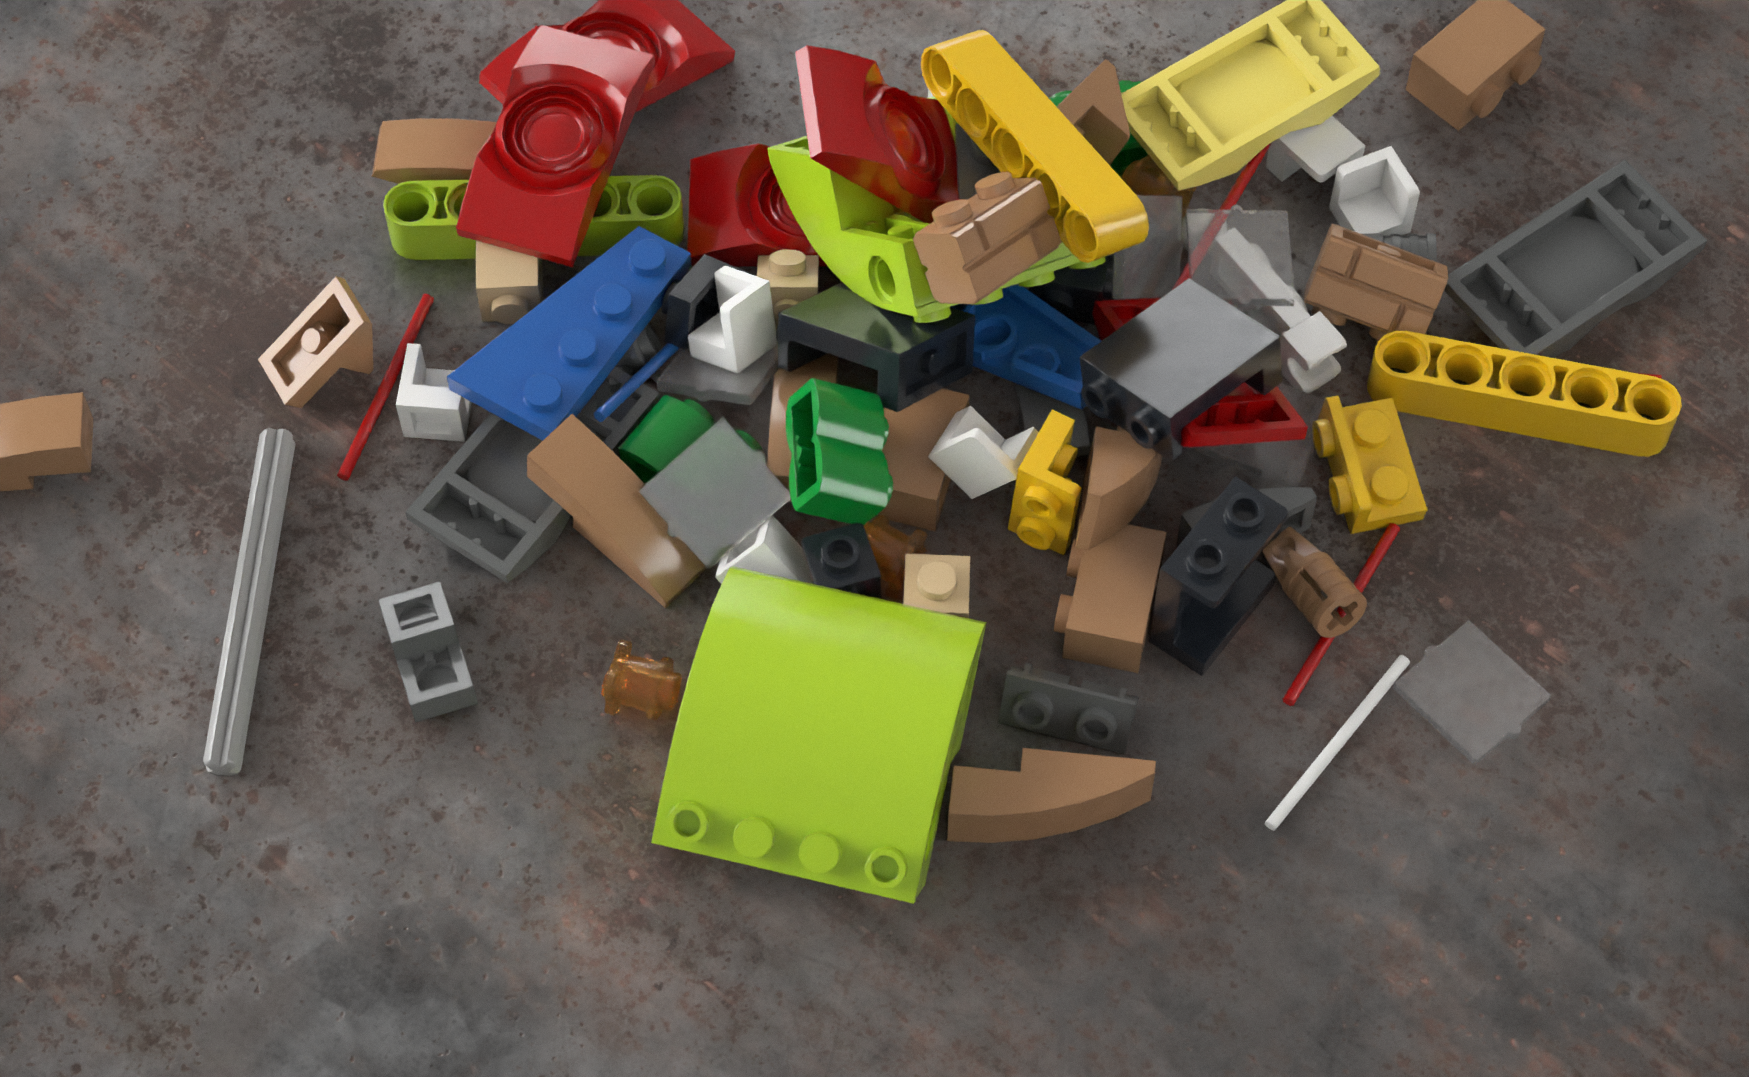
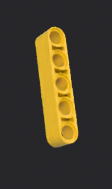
M977 30L924 49L921 56L922 75L932 95L1000 172H1010L1012 178H1036V180L1042 182L1050 206L1047 213L1054 218L1061 241L1075 257L1082 262L1090 263L1145 241L1149 230L1148 216L1138 196L991 34L984 30Z
M1393 331L1385 334L1378 341L1367 379V391L1371 399L1377 401L1393 397L1398 412L1640 457L1658 454L1666 447L1682 407L1681 396L1677 389L1668 381L1658 377L1410 331ZM1390 368H1399L1407 373H1398ZM1453 380H1461L1468 383L1469 385H1461L1455 383ZM1514 391H1522L1530 396H1522ZM1576 402L1588 404L1592 408H1585ZM1640 414L1651 416L1655 420L1646 419L1642 417Z

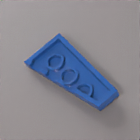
M638 226L447 376L449 390L543 441L571 414L575 417L578 416L660 309L669 285L675 279L681 281L692 267L691 253Z
M1018 284L1003 288L1004 296L991 303L980 305L957 304L951 306L952 308L975 315L974 367L1081 410L1087 406L1081 393L1083 386L1080 356L1100 343L1101 340Z

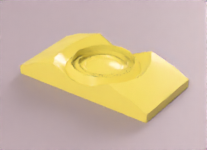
M1286 0L1123 92L1121 95L1130 133L1179 191L1237 173L1268 144L1287 133L1321 125L1379 76L1380 66L1322 0Z

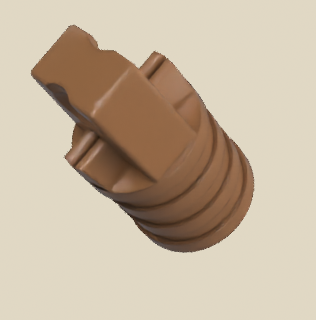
M1292 527L1282 531L1275 540L1271 541L1263 549L1262 552L1285 594L1293 600L1295 606L1303 612L1305 618L1313 624V627L1322 637L1331 638L1345 633L1363 616L1367 606V601L1363 594L1356 589L1351 580L1346 577L1345 573L1327 553L1321 552ZM1322 590L1328 596L1327 599L1322 595ZM1340 606L1345 611L1346 616L1342 618L1335 608Z

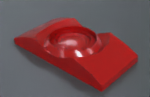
M598 0L583 15L563 25H544L653 54L655 64L635 112L733 62L735 50L679 0ZM535 26L500 53L480 72L479 83L502 105L505 101L512 70L528 42L540 26Z
M541 25L515 64L503 108L495 128L476 155L456 225L458 236L573 267L655 64L654 55Z
M808 45L795 52L809 153L812 160L925 223L931 224L934 222L932 212L937 207L958 200L955 143L956 122L937 99L912 96L904 90L887 85L875 60L839 50Z
M757 143L716 151L690 159L687 251L691 253L692 267L704 254L735 267H757L758 255H771L779 250H797L805 255H818L797 223L780 189L768 156L767 148L771 146ZM819 256V267H828Z
M1161 298L1095 301L1092 314L1100 340L1102 341ZM1244 382L1182 429L1181 446L1202 447L1304 440L1308 426L1277 386L1266 395H1263Z

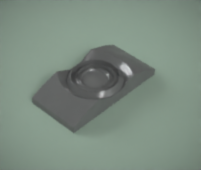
M1624 160L1449 273L1444 291L1499 348L1553 358L1570 350L1602 320L1620 308L1647 299L1705 248L1707 240Z
M615 366L576 418L620 458L618 448L659 402L660 394L643 383L603 422L597 421L594 418V412L632 377ZM493 413L487 416L405 512L407 520L506 583H509L525 571L556 543L572 515L527 477V455L542 440Z

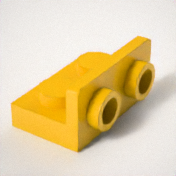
M1338 395L1325 398L1318 420L1312 423L1313 442L1320 458H1328L1333 475L1329 479L1331 503L1337 515H1345L1350 534L1385 528L1390 523L1400 525L1423 520L1427 507L1393 397L1342 407Z
M1051 410L1018 468L1008 530L1016 533L1024 543L1035 549H1051L1064 555L1071 543L1082 488L1067 477L1078 453V448L1070 445L1075 420L1055 410Z

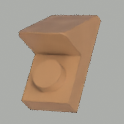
M1105 59L1056 107L1110 165L1128 141L1130 133L1115 66Z
M336 276L258 360L283 403L288 406L302 408L340 367L365 374L373 372L372 323L346 280Z

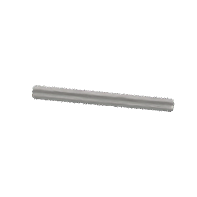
M267 428L259 435L203 758L207 772L214 775L234 776L239 773L242 767L295 450L293 435L286 429L276 430Z

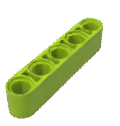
M609 176L594 215L602 216L592 218L577 256H601L638 226L678 246L683 240L685 232L680 188L673 180L665 176ZM469 179L402 182L390 189L385 195L383 207L392 247L397 254L412 260L476 259V240L458 236L456 231ZM657 213H658V214H662V215H657V216H651L652 214H657Z

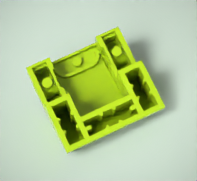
M807 136L767 148L770 164L797 223L825 264L851 291L875 306L913 316L914 321L917 323L935 322L951 315L950 307L957 304L940 303L934 299L925 275L928 268L921 264L913 241L915 233L930 223L922 222L810 158ZM1062 242L1058 245L1059 248L976 304L970 305L997 301L1004 296L1003 288L1015 284L1021 287H1032L1049 283L1055 279V270L1067 266L1071 269H1086L1101 265L1105 262V257L1090 263L1082 262Z
M734 566L730 567L711 607L689 673L671 743L651 843L914 904L926 883L950 763L961 747L987 622Z

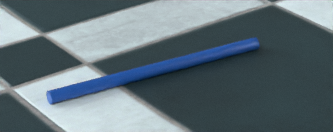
M667 343L594 412V418L599 422H603L680 348Z

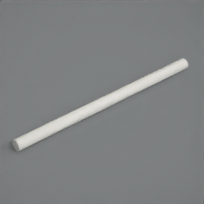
M1399 655L1265 821L1267 828L1272 831L1278 828L1410 664L1407 657Z

